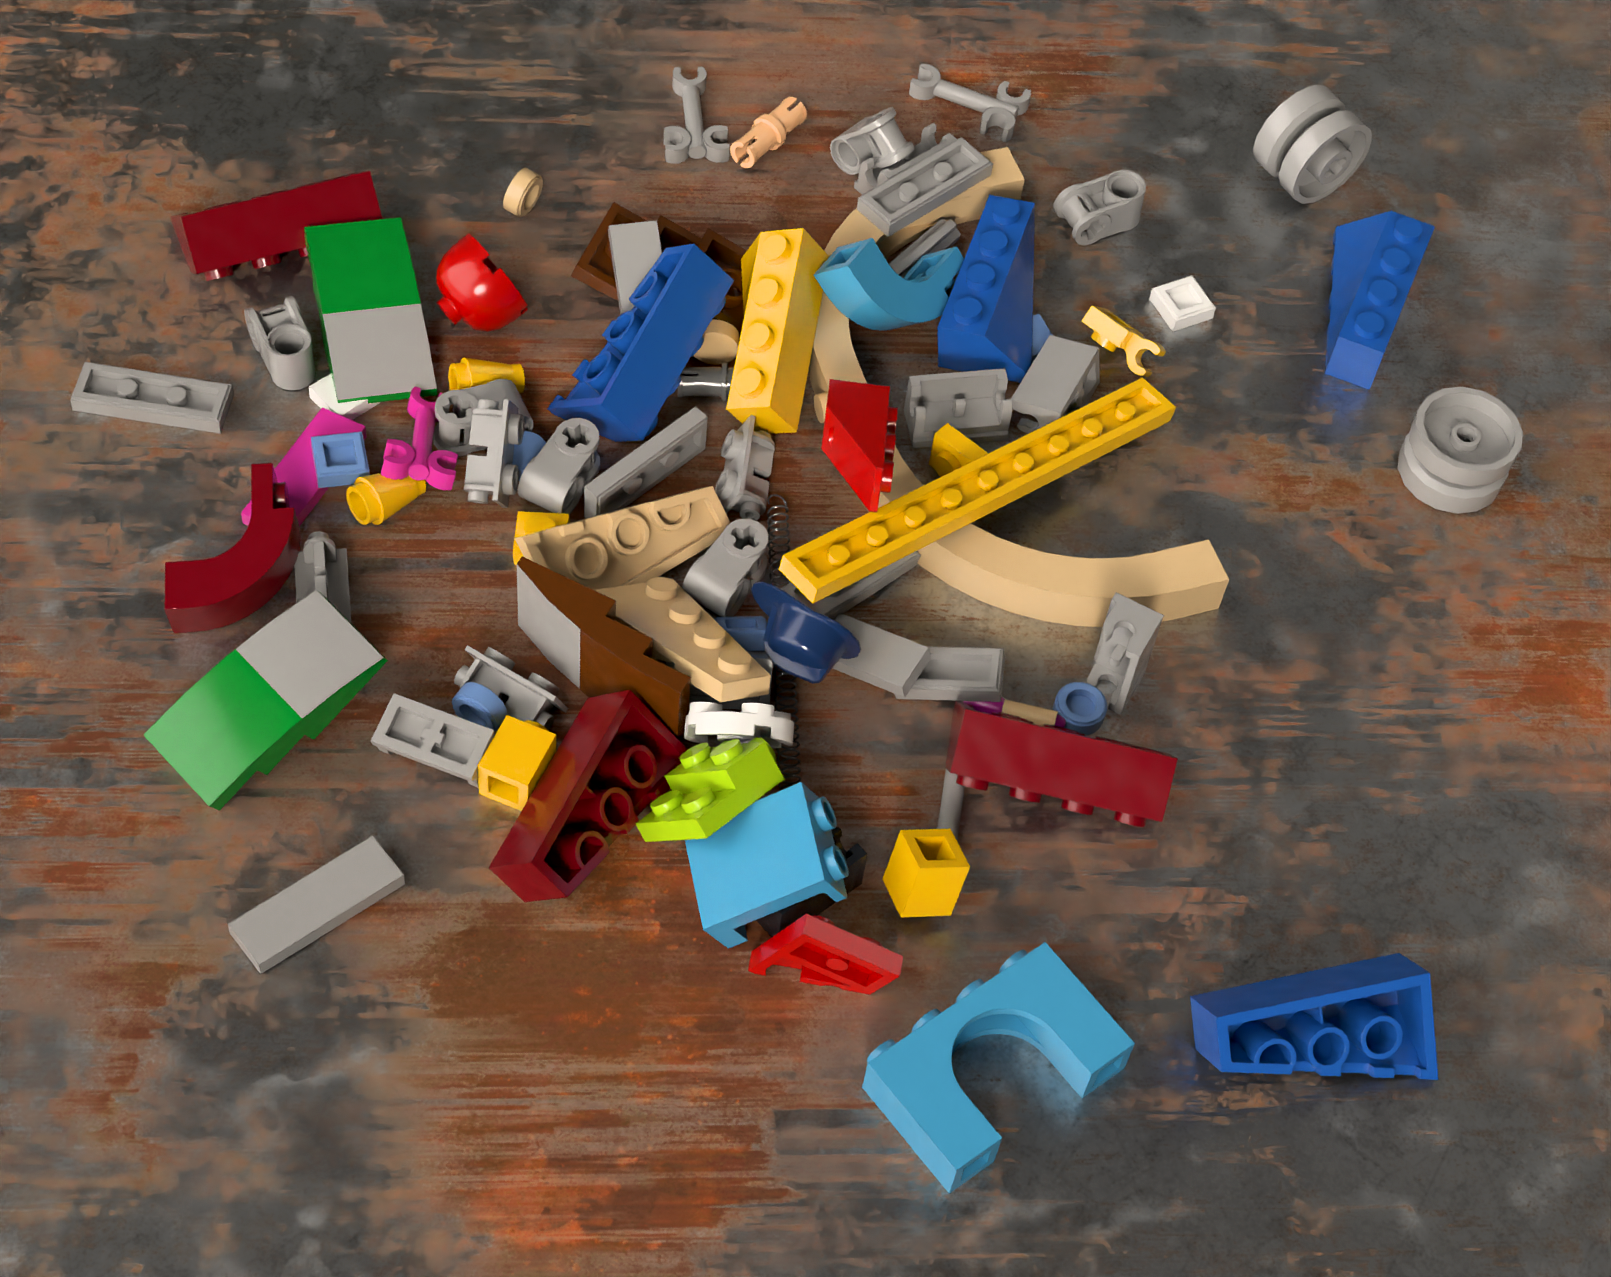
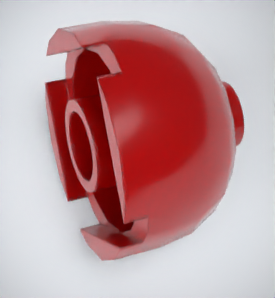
M469 233L455 243L442 257L437 268L436 283L443 297L436 303L454 325L462 320L477 331L489 332L499 330L528 310V305L501 268H497L488 258L490 254Z

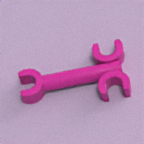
M414 387L411 390L407 405L408 413L415 419L412 447L402 440L387 439L381 475L394 480L403 479L409 475L414 480L421 481L425 479L426 482L437 489L452 490L456 476L455 466L458 454L447 450L432 452L435 423L439 422L435 415L436 402L423 400L420 397L421 389Z

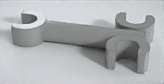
M921 64L918 79L912 78L909 95L918 100H929L937 96L981 112L983 115L980 133L985 135L990 127L999 126L1003 128L1001 141L1008 142L1013 136L1016 117L1024 114L1029 107L1031 90L1025 89L1020 97H1011L1007 94L1009 82L1004 81L998 87L996 98L943 80L941 79L940 72L934 66Z
M675 67L673 70L672 88L683 99L686 130L679 126L664 128L665 162L671 164L681 163L688 159L689 156L693 159H700L705 156L708 160L716 163L729 161L728 127L714 125L704 131L700 95L706 89L707 74L704 67H698L697 78L695 79L682 77L680 67Z

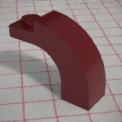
M273 463L251 464L250 523L242 538L232 548L208 559L165 562L164 610L174 633L213 630L238 622L270 601L288 579L298 557L301 530L294 507L289 508L287 483L278 482Z

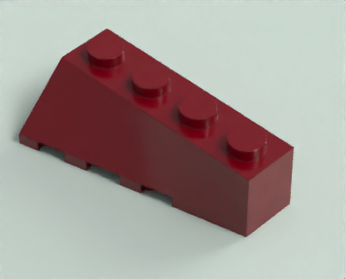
M361 171L301 185L291 190L286 189L252 197L246 201L216 205L192 214L182 213L170 216L191 273H204L206 281L233 275L235 273L232 265L248 261L252 262L253 269L281 263L280 253L298 249L300 257L308 256L304 227L383 219L370 171Z
M631 690L587 698L491 862L489 869L524 902L568 898L610 853L609 846L620 835L628 834L636 825L635 823L639 821L637 816L652 801L670 789L664 776L681 764L679 756L688 749Z
M955 701L946 769L950 773L958 774L957 784L984 791L988 790L989 782L1010 787L1009 796L1035 803H1040L1042 794L1063 799L1061 808L1086 815H1093L1094 807L1115 811L1113 820L1137 827H1145L1147 819L1163 822L1178 758L1169 753L1105 737H1086L1082 732L1056 725H1035L1033 721L1008 713L992 712L988 714L975 711L973 709L974 705Z

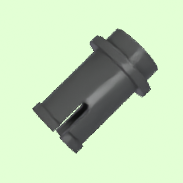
M722 363V367H684L680 375L681 382L677 388L678 397L718 396L722 397V401H727L734 367H728V363Z

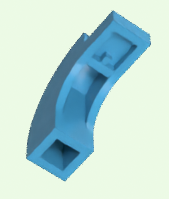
M869 238L837 247L816 271L814 277L830 301L846 317L862 327L886 331L927 322L940 317L949 299L945 291L954 284L955 280L953 277L960 270L964 257L957 246L922 255L905 277L902 278L888 264L874 239Z

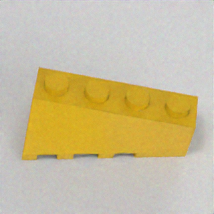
M804 228L760 232L741 258L744 320L726 409L742 424L750 415L756 416L753 431L762 430L769 434L795 433L798 429L823 289L814 277V274L830 257Z

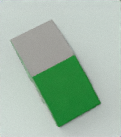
M401 217L304 227L305 244L313 274V291L321 320V337L329 371L332 375L337 402L344 403L368 399V403L409 399L411 390L414 387L421 389L420 397L436 396L437 386L429 341Z
M315 590L270 621L228 654L185 692L143 735L209 807L220 811L256 771L268 775L304 735L314 740L383 667L388 659L321 592Z

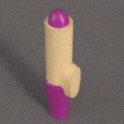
M1001 697L1000 702L963 701V703L974 705L973 709L975 711L988 714L992 712L1008 713L1033 721V724L1039 726L1049 724L1065 727L1066 725L1065 718L1059 715L1058 711L1007 700Z

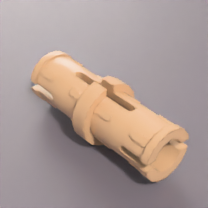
M787 97L770 114H763L755 119L752 129L731 145L730 152L736 163L739 162L748 153L749 156L742 161L740 166L750 168L766 152L776 150L782 146L786 135L796 126L802 124L807 118V111L803 103H798L796 107L789 111L788 109L796 103L797 98Z

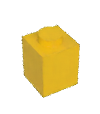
M506 715L477 765L479 794L522 811L556 753V734L549 732L546 727L538 722L531 720L521 721Z
M951 829L900 830L882 880L901 918L951 916L970 865Z

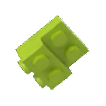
M755 737L748 743L742 744L739 739L723 741L716 747H710L707 742L691 747L679 756L681 764L664 776L672 791L656 798L650 804L652 811L635 824L645 842L708 838L784 780L776 764V756L772 747L760 737Z

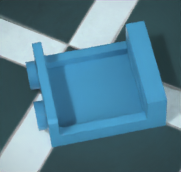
M799 782L755 801L708 838L685 840L702 927L705 932L729 949L748 941L745 928L747 923L821 893L827 894L835 902L847 898L843 878L848 877V866L841 850L834 843L831 829L836 828L837 821L829 801L824 796L819 798L805 784Z

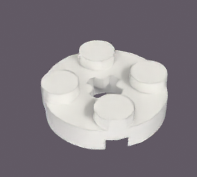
M691 702L689 714L685 718L684 738L692 742L708 743V735H717V741L723 742L739 739L741 744L748 743L755 737H760L772 749L781 748V743L787 746L793 745L794 722L791 721V714L774 711L775 706L743 703L741 712L722 710L723 705L718 703Z

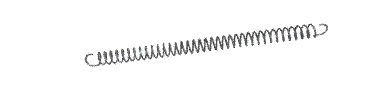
M771 494L767 498L768 505L770 504V498L777 496L784 501L785 506L776 505L767 511L770 584L773 582L776 584L775 586L787 585L791 582L790 580L786 583L774 581L776 578L786 576L773 573L779 570V567L773 564L781 562V559H775L773 556L776 554H786L791 549L787 545L790 543V539L787 537L790 535L789 530H787L790 524L786 522L789 516L785 513H775L769 516V512L776 507H784L786 513L789 509L787 502L782 496ZM775 515H785L787 517L786 520L775 521L771 519ZM775 523H786L787 527L774 528L771 525ZM777 530L787 531L785 536H775L772 533ZM777 538H786L788 540L785 544H776L772 541ZM787 546L788 550L778 552L774 551L773 548ZM773 664L775 669L773 671L775 677L773 682L775 685L774 692L776 694L774 696L776 702L775 710L778 712L785 708L796 710L790 714L791 717L796 718L793 722L794 726H796L794 734L797 737L793 738V742L797 743V746L784 747L782 746L783 743H781V748L786 750L780 752L779 748H776V751L778 753V768L780 769V764L788 766L780 769L782 774L787 775L784 776V779L797 777L799 780L795 782L783 780L782 782L787 785L781 787L779 783L778 787L780 788L779 791H781L785 787L799 783L802 779L797 775L801 772V769L796 767L801 761L795 758L800 755V751L796 749L800 746V743L795 741L800 736L795 732L799 729V726L795 724L799 718L794 715L798 712V709L794 707L798 701L794 698L797 692L793 690L797 687V684L793 682L797 677L794 676L790 680L778 678L789 673L778 670L779 668H776ZM783 683H793L794 687L782 688L779 687V685ZM785 691H792L795 693V695L788 697L781 696L779 694ZM777 696H779V697H781V698H783V699H780L779 701H777ZM784 700L795 701L792 705H784L779 702ZM787 751L798 752V754L794 756L783 755L782 753ZM781 755L785 757V759L780 761L779 756ZM786 760L798 761L796 764H785L782 762ZM795 768L798 769V772L786 773L783 770Z

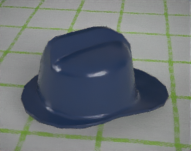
M762 581L753 584L751 588L753 597L760 608L769 616L763 638L765 651L772 663L782 671L810 683H820L840 658L851 659L859 655L861 651L859 641L841 624L811 610L772 584Z

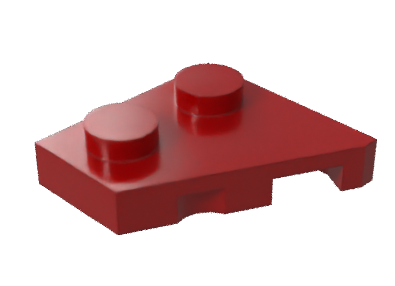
M805 914L752 950L748 971L765 976L767 968L773 964L801 969L799 982L819 986H835L842 990L870 995L900 977L903 956L884 948L875 939L859 937L838 928L831 920L825 917Z

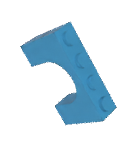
M1046 942L1029 953L1024 949L1016 952L1004 962L999 970V974L987 982H984L982 979L973 981L960 992L956 998V1003L943 1012H940L938 1009L929 1011L915 1023L912 1033L897 1043L893 1039L883 1042L867 1058L862 1088L949 1194L995 1161L1002 1140L1000 1134L968 1098L955 1078L951 1059L960 1047L972 1039L990 1034H1004L1023 1039L1039 1049L1078 1095L1084 1098L1126 1067L1135 1045L1134 1041Z

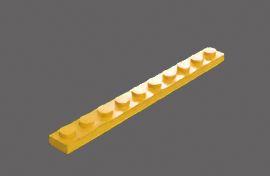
M1142 377L879 507L877 512H869L784 554L779 570L814 604L1171 421L1176 406Z

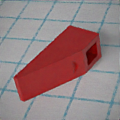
M830 379L821 449L870 512H877L880 492L890 493L898 407L889 406L890 386Z

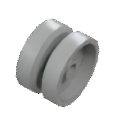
M1311 85L1294 93L1267 118L1258 132L1253 146L1254 159L1269 174L1279 178L1280 185L1301 204L1314 203L1333 193L1359 168L1368 154L1372 142L1371 129L1350 110L1345 111V104L1324 85Z
M1463 386L1442 388L1427 396L1417 409L1411 423L1410 432L1406 436L1399 452L1398 470L1402 481L1418 500L1437 510L1456 514L1477 512L1492 504L1502 490L1509 475V470L1521 451L1523 430L1517 416L1508 406L1485 391Z

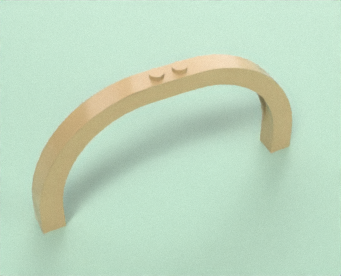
M1008 147L980 152L993 163L991 176L889 237L856 208L835 231L824 251L830 256L837 247L873 238L883 256L887 259L905 245L921 237L940 219L946 221L953 220L956 224L979 220L989 195L1021 200L1025 179ZM824 291L808 370L810 382L815 393L814 408L820 423L825 421L830 379L867 384L852 346L849 318L835 307ZM896 445L893 457L894 468L890 493L880 492L878 508L924 486L905 463ZM970 523L917 550L921 555L918 561L921 567L948 585L979 601L1010 613L1072 626L1103 627L1111 600L1116 592L1164 615L1162 622L1219 609L1229 582V578L1209 539L1129 557L1084 558L1046 553L1023 547L999 538Z

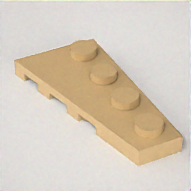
M708 486L515 537L514 539L525 558L586 587L597 590L645 583L650 578L659 577L711 546L731 522L713 486Z
M654 577L648 579L645 583L595 590L616 600L617 622L653 638L652 659L674 662L675 670L690 676L692 685L720 703L769 694L771 675L674 579Z

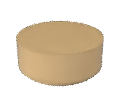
M528 168L521 169L515 175L505 193L503 208L518 217L527 215L541 194L543 187L542 176Z
M712 319L703 334L704 341L701 348L693 356L708 364L730 362L737 355L739 332L728 322Z

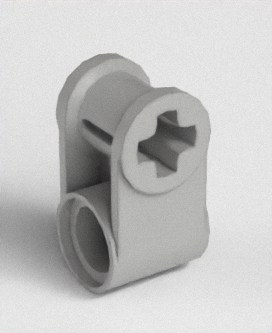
M893 107L865 117L831 141L830 152L832 158L843 172L849 175L859 173L861 163L869 158L874 159L875 166L873 169L877 167L880 169L898 162L915 150L911 141L906 142L894 119L897 113Z
M1116 170L1106 176L1067 187L1057 196L1053 208L1060 218L1066 219L1072 227V237L1079 245H1090L1102 238L1131 230L1137 226L1142 211L1146 183L1144 178L1134 171Z
M293 296L286 297L283 304L255 311L252 307L245 309L244 315L255 349L260 352L272 377V381L278 387L292 391L309 386L316 376L312 341L295 298Z
M496 379L483 385L442 393L435 403V415L439 420V423L435 426L433 436L436 448L438 450L452 451L458 454V456L487 449L469 445L472 409H478L479 400L499 402L498 410H502L503 400L509 399L519 408L518 414H522L524 417V431L532 432L533 420L516 385L508 379ZM451 404H453V413H449ZM460 434H464L462 442H460Z
M571 418L557 426L555 432L538 455L533 457L525 467L518 484V495L553 513L570 515L584 493V486L591 482L600 471V456L596 451L600 443L599 431L595 424L583 418Z
M752 519L732 521L726 526L725 530L707 552L700 556L691 566L684 579L682 588L699 605L720 617H733L751 592L753 584L759 582L767 571V558L764 554L768 547V532L766 528L758 521Z

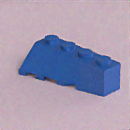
M989 195L937 327L938 367L962 372L1005 368L1008 381L1021 383L1032 365L1035 203Z
M1388 211L1335 228L1333 234V245L1335 247L1331 266L1333 279L1329 297L1330 323L1327 329L1325 374L1370 390L1435 226L1394 211Z
M695 244L666 248L630 296L629 300L634 305L633 309L623 313L615 321L612 320L602 334L607 340V344L591 362L587 360L581 362L572 374L579 382L566 399L557 395L547 410L564 420L571 418L589 420L595 424L599 435L614 442L642 441L656 427L658 423L657 415L667 397L672 395L680 385V375L690 357L701 348L704 341L703 334L712 318L723 309L726 303L725 296L734 279Z
M1401 953L1190 996L1195 1050L1221 1072L1291 1074L1292 1071L1316 1072L1320 1076L1362 1073L1369 1074L1373 1078L1415 1075L1419 1079L1439 1080L1430 972Z

